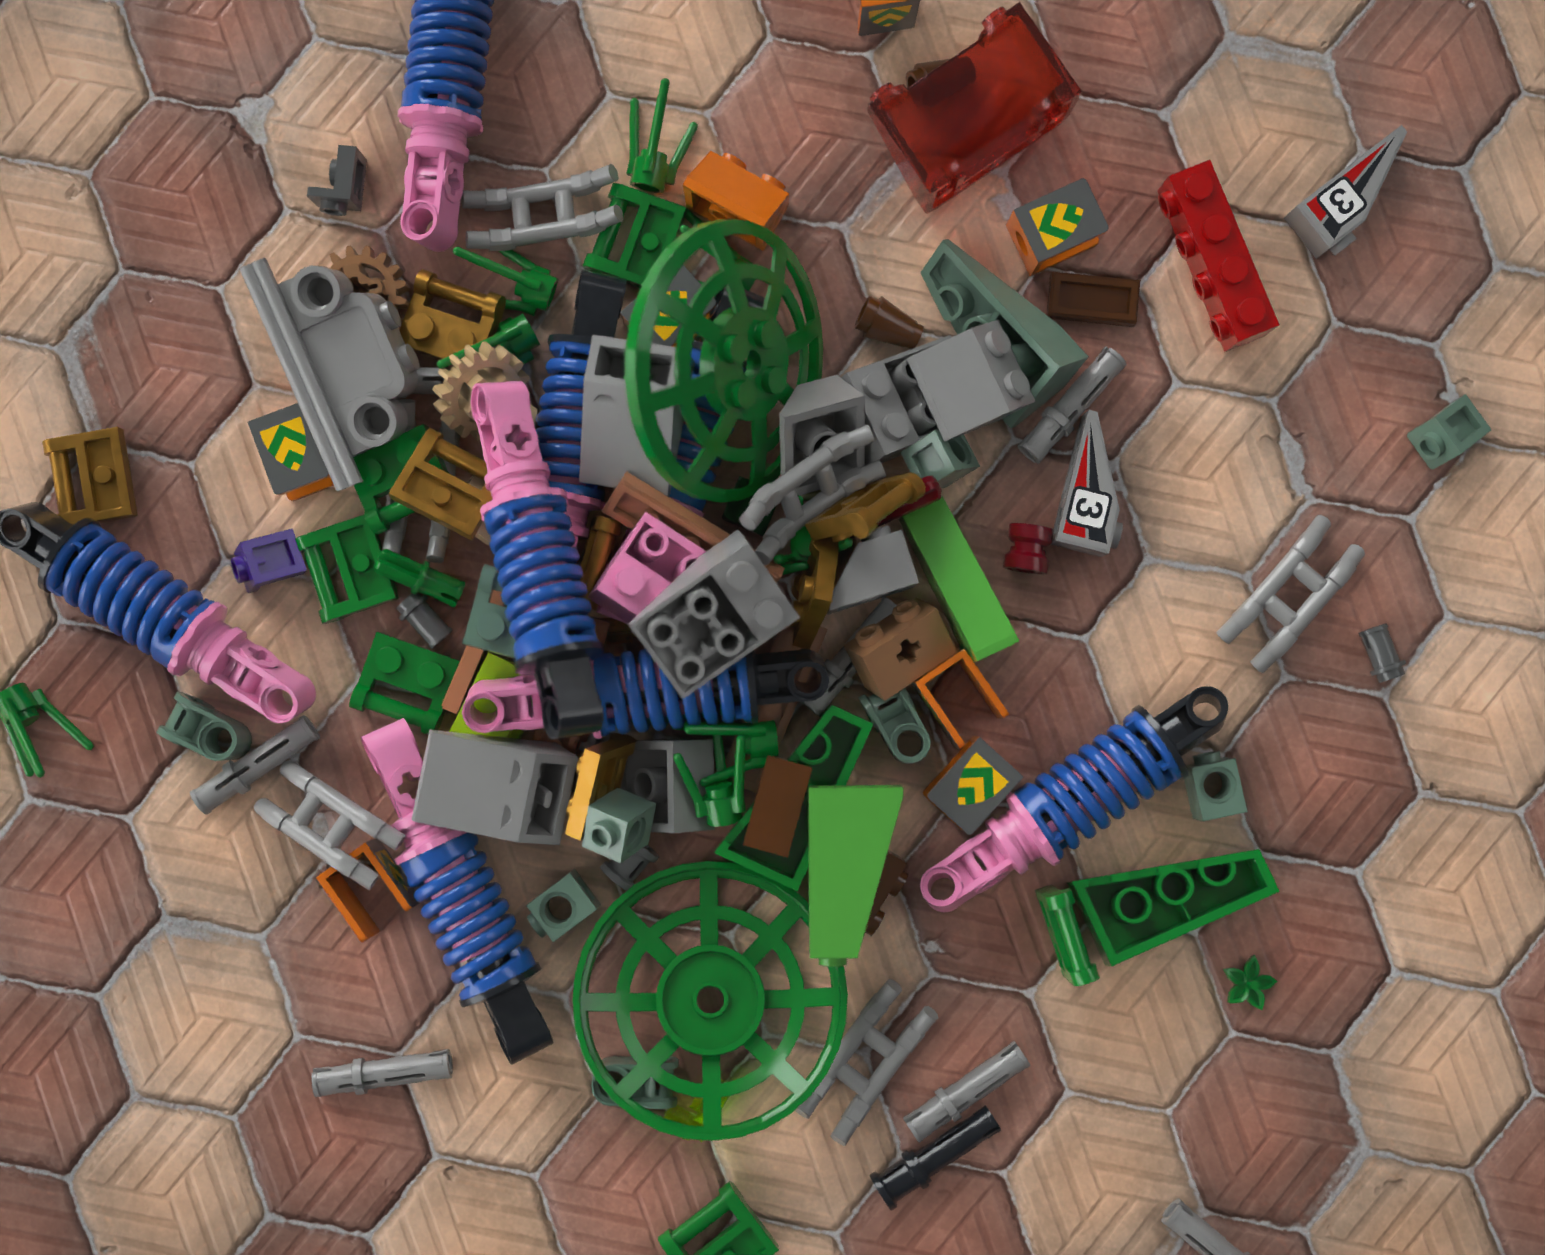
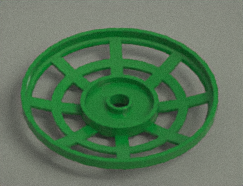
M718 219L700 223L682 233L665 248L650 268L638 293L630 318L625 347V386L628 408L636 436L646 457L659 475L675 489L692 498L719 503L740 501L753 496L768 482L772 483L781 474L780 454L766 471L765 467L767 453L780 442V424L767 437V414L774 408L778 400L785 406L794 391L787 383L789 356L799 351V373L796 386L822 379V325L817 300L808 275L788 245L764 226L746 220ZM733 234L753 235L769 244L773 249L771 270L757 264H736L724 236ZM709 243L720 270L701 285L688 306L668 294L667 291L684 263L702 246ZM786 267L792 275L801 297L806 324L795 296L784 282ZM754 278L768 284L763 308L749 307L741 279ZM726 286L732 307L723 311L712 322L703 313L713 297ZM781 297L790 310L796 331L786 337L779 322L776 320ZM660 312L681 324L674 356L675 385L651 392L650 353L654 327ZM696 334L704 341L700 354V376L691 379V352ZM747 359V368L744 373L743 362ZM704 395L711 407L721 415L712 433L702 421L694 400ZM679 405L688 430L697 443L703 447L688 470L680 465L668 448L659 428L655 412ZM737 420L751 421L752 446L748 448H735L725 444ZM716 457L730 462L751 461L749 484L745 487L722 489L703 483L701 479Z
M703 861L680 864L656 872L634 884L609 906L595 924L582 949L575 972L572 1003L575 1031L582 1054L596 1081L617 1105L636 1120L659 1132L684 1139L717 1141L740 1138L764 1130L790 1115L813 1094L827 1075L839 1051L846 1025L848 992L844 966H827L830 972L831 987L804 989L803 978L797 960L782 937L800 918L809 927V903L795 890L737 863ZM700 878V906L673 912L657 921L650 928L631 909L642 898L662 887L684 880ZM717 878L733 879L757 886L776 896L787 906L770 925L746 911L728 906H719ZM700 920V946L688 949L677 956L660 939L665 933L680 925ZM718 920L739 924L755 932L759 937L743 954L731 948L718 945ZM618 922L636 940V943L632 946L622 964L616 993H588L590 976L597 953L607 934ZM771 949L778 955L785 968L790 983V989L764 990L761 978L755 969L756 965ZM648 952L665 969L659 980L657 992L630 993L635 970L643 955ZM715 988L721 992L724 1003L719 1011L705 1013L699 1008L697 997L703 989ZM832 1006L831 1024L825 1046L815 1067L805 1079L785 1059L791 1053L799 1037L805 1007ZM791 1008L787 1030L779 1046L774 1050L755 1031L761 1022L764 1009ZM588 1012H616L617 1024L622 1040L631 1057L637 1063L618 1084L608 1073L596 1050L589 1026ZM630 1012H657L660 1024L666 1035L648 1053L642 1048L635 1035ZM743 1045L762 1064L758 1069L742 1078L721 1083L720 1055L733 1052ZM679 1047L692 1054L702 1056V1083L680 1079L665 1071L661 1066ZM772 1074L792 1092L781 1104L758 1117L737 1124L722 1125L721 1097L747 1091L765 1081ZM651 1077L657 1083L674 1092L703 1098V1126L687 1125L663 1118L642 1107L631 1096Z

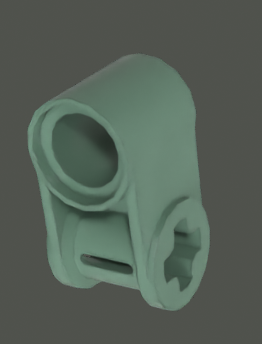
M906 688L886 701H883L875 694L869 697L863 694L858 697L869 720L874 724L873 727L877 733H880L891 755L897 761L912 764L921 761L927 756L931 740ZM894 698L897 699L895 703L885 707L884 709H878V707L883 705L884 703ZM904 731H913L921 739V749L915 756H905L897 748V738Z
M177 691L174 696L177 703L166 724L160 725L156 731L158 735L166 740L191 749L214 761L240 759L247 754L252 744L251 733L242 722L221 713L207 702ZM224 729H227L232 737L231 746L226 752L221 750L218 745L219 734Z
M609 1056L602 1059L607 1071H616L623 1078L637 1065L636 1061L630 1056ZM670 1056L661 1068L674 1075V1069L679 1067V1059ZM593 1075L591 1088L596 1100L603 1105L619 1106L609 1097ZM651 1077L631 1096L642 1107L648 1109L673 1108L677 1106L678 1100L673 1095L672 1090L661 1084L657 1090L655 1088L656 1081Z

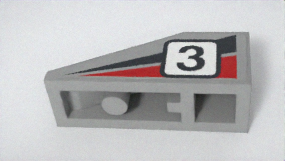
M1402 125L1298 204L1284 217L1316 259L1328 250L1335 256L1357 239L1352 231L1365 222L1407 134L1406 129Z
M1088 410L1080 419L1053 528V539L1050 545L1103 557L1109 554L1110 548H1117L1122 535L1123 523L1117 522L1120 509L1098 412Z

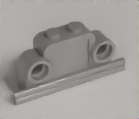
M266 258L241 267V274L336 491H341L362 482L363 479L353 457L385 445L399 438L405 432L408 425V415L405 407L398 400L412 394L418 385L416 370L419 369V361L413 348L409 344L404 343L398 327L401 326V319L397 309L392 302H386L378 294L353 293L351 281L344 273L324 266L313 265L305 267L295 277L277 284Z

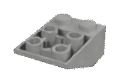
M593 335L583 386L579 482L616 488L627 471L670 497L671 485L659 475L646 457L633 427L625 386V347L627 340ZM658 344L651 345V392L675 385L674 356L676 347ZM692 357L690 365L691 379L695 365V361L692 359ZM679 405L655 412L663 437L676 459L684 423Z
M951 335L847 372L841 377L865 395V425H869L875 442L865 445V466L878 460L884 463L901 455L900 452L932 431L939 430L907 358L951 338Z
M737 530L699 556L628 625L682 699H684L800 617L747 540Z
M429 730L411 820L518 843L560 845L578 757L556 742Z

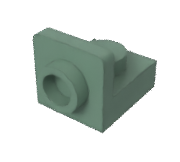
M1464 394L1428 421L1411 430L1407 434V438L1428 467L1435 469L1465 452L1492 429L1468 396Z

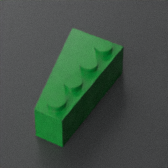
M829 705L786 760L812 767L808 785H846L874 724L834 705ZM808 786L788 857L743 845L755 799L742 814L739 822L734 824L718 844L714 853L798 891L808 869Z
M1260 849L1067 882L1104 964L1111 967L1280 892Z

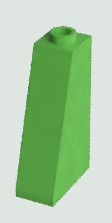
M943 496L932 504L900 517L899 522L960 648H965L971 659L977 662L1019 642L1011 623Z
M808 785L810 959L819 958V965L845 966L847 965V958H858L903 799V787L901 785Z

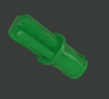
M383 549L374 564V571L377 574L410 587L412 594L416 595L417 592H420L453 608L457 605L465 587V581L429 567L430 562L424 561L421 564L389 549Z

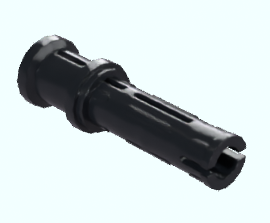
M984 1105L973 1115L958 1123L925 1147H922L915 1153L913 1150L909 1152L906 1150L901 1154V1160L880 1174L874 1171L869 1176L879 1194L892 1211L897 1208V1201L918 1187L922 1189L927 1188L929 1183L932 1182L930 1177L1002 1130L986 1105Z

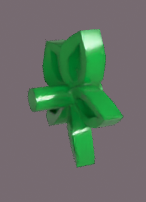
M1252 955L1246 961L1244 972L1233 967L1224 968L1223 970L1227 978L1236 984L1228 992L1227 1003H1241L1247 999L1250 1005L1262 1010L1265 996L1261 990L1271 988L1277 980L1270 975H1259L1260 966L1256 956Z

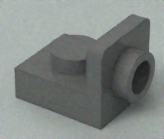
M338 145L337 159L331 160L329 168V180L331 186H334L333 189L308 187L307 197L319 207V211L325 214L345 216L347 210L361 211L367 159L356 146Z

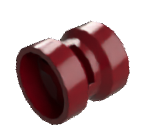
M1010 523L1007 537L1014 543V546H1010V551L1004 555L1003 568L1023 573L1046 575L1049 560L1045 556L1046 551L1043 548L1052 543L1054 530L1033 524Z

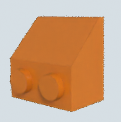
M712 151L691 171L682 184L686 208L705 220H746L764 226L773 233L789 206V193L784 191L785 185L776 178L767 174H762L760 178L745 170L746 164L734 155L723 153L720 156ZM733 234L762 251L767 246L766 242L753 235Z

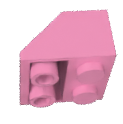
M645 512L605 568L588 598L629 624L706 551Z

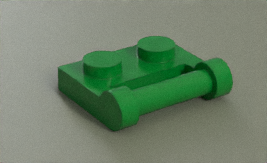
M613 183L608 194V198L611 199L609 207L615 204L618 205L623 212V216L627 207L638 208L619 263L609 260L622 223L620 222L607 227L605 231L599 233L592 254L587 253L582 267L590 272L626 279L627 284L641 288L650 268L665 248L679 236L680 226L683 225L687 209L679 204L631 187Z
M421 424L403 433L399 438L385 445L353 457L363 479L362 482L355 484L354 487L364 508L366 522L375 535L389 530V524L416 512L398 502L382 507L379 498L389 494L423 435L429 429V426ZM434 455L428 462L449 473L443 459Z
M365 515L295 538L299 551L304 553L322 607L318 611L322 624L332 623L399 599L394 581L374 571V564L383 547L379 535H375L369 528ZM328 543H331L349 600L340 603L321 547Z
M376 632L361 676L352 692L349 707L361 712L369 709L397 720L404 718L408 724L420 727L421 733L429 735V730L438 731L446 712L445 709H442L443 706L441 705L460 660L384 633ZM377 680L431 698L430 708L428 711L377 694L373 692Z
M1053 885L1036 889L1037 899L1062 975L1073 986L1086 985L1100 979L1096 964L1090 963L1089 955L1079 930L1072 906L1075 903L1072 890L1070 888L1059 890Z
M731 1181L719 1189L720 1195L674 1231L669 1228L658 1237V1241L667 1255H689L684 1245L727 1211L731 1210L738 1220L693 1255H774L779 1251L778 1243Z

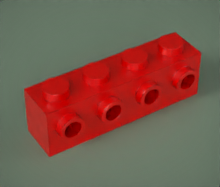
M1211 160L1168 176L1157 191L1159 194V205L1162 213L1169 219L1174 230L1177 249L1181 257L1187 261L1192 273L1195 292L1205 304L1210 316L1209 322L1214 337L1221 343L1224 352H1227L1266 336L1280 324Z

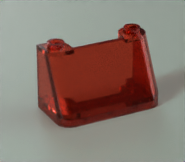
M1020 2L1008 10L1002 6L990 13L982 21L984 29L980 33L978 41L908 88L904 84L894 86L892 82H889L876 90L870 97L871 102L868 104L867 112L925 214L936 210L1057 128L1069 117L1082 93V90Z

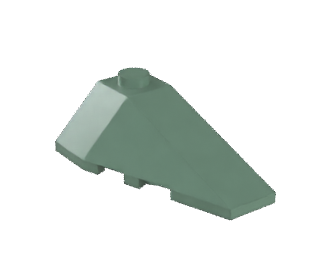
M949 239L942 240L920 272L943 319L951 321L957 335L973 327L999 320L1003 331L1009 337L1011 349L1021 371L1029 381L1031 393L1036 401L1002 419L1010 428L1016 427L1062 390L1088 359L1089 356L1059 324Z

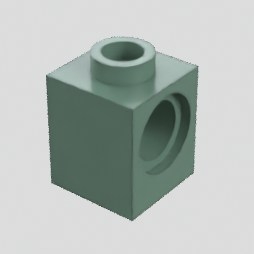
M939 430L932 431L900 452L911 473L917 474L920 478L933 475L941 488L948 487L980 467L964 435L944 442Z
M1220 751L1194 755V764L1186 765L1189 776L1184 779L1192 818L1208 821L1247 812L1236 758H1221ZM1216 772L1222 780V787L1218 794L1210 797L1204 790V781L1210 773Z
M620 788L614 789L588 806L582 847L622 863L649 844L656 803Z
M574 869L526 905L531 912L527 919L540 937L543 938L548 935L552 942H554L596 911L601 903ZM562 896L570 902L572 913L569 918L558 919L552 915L549 909L552 897Z

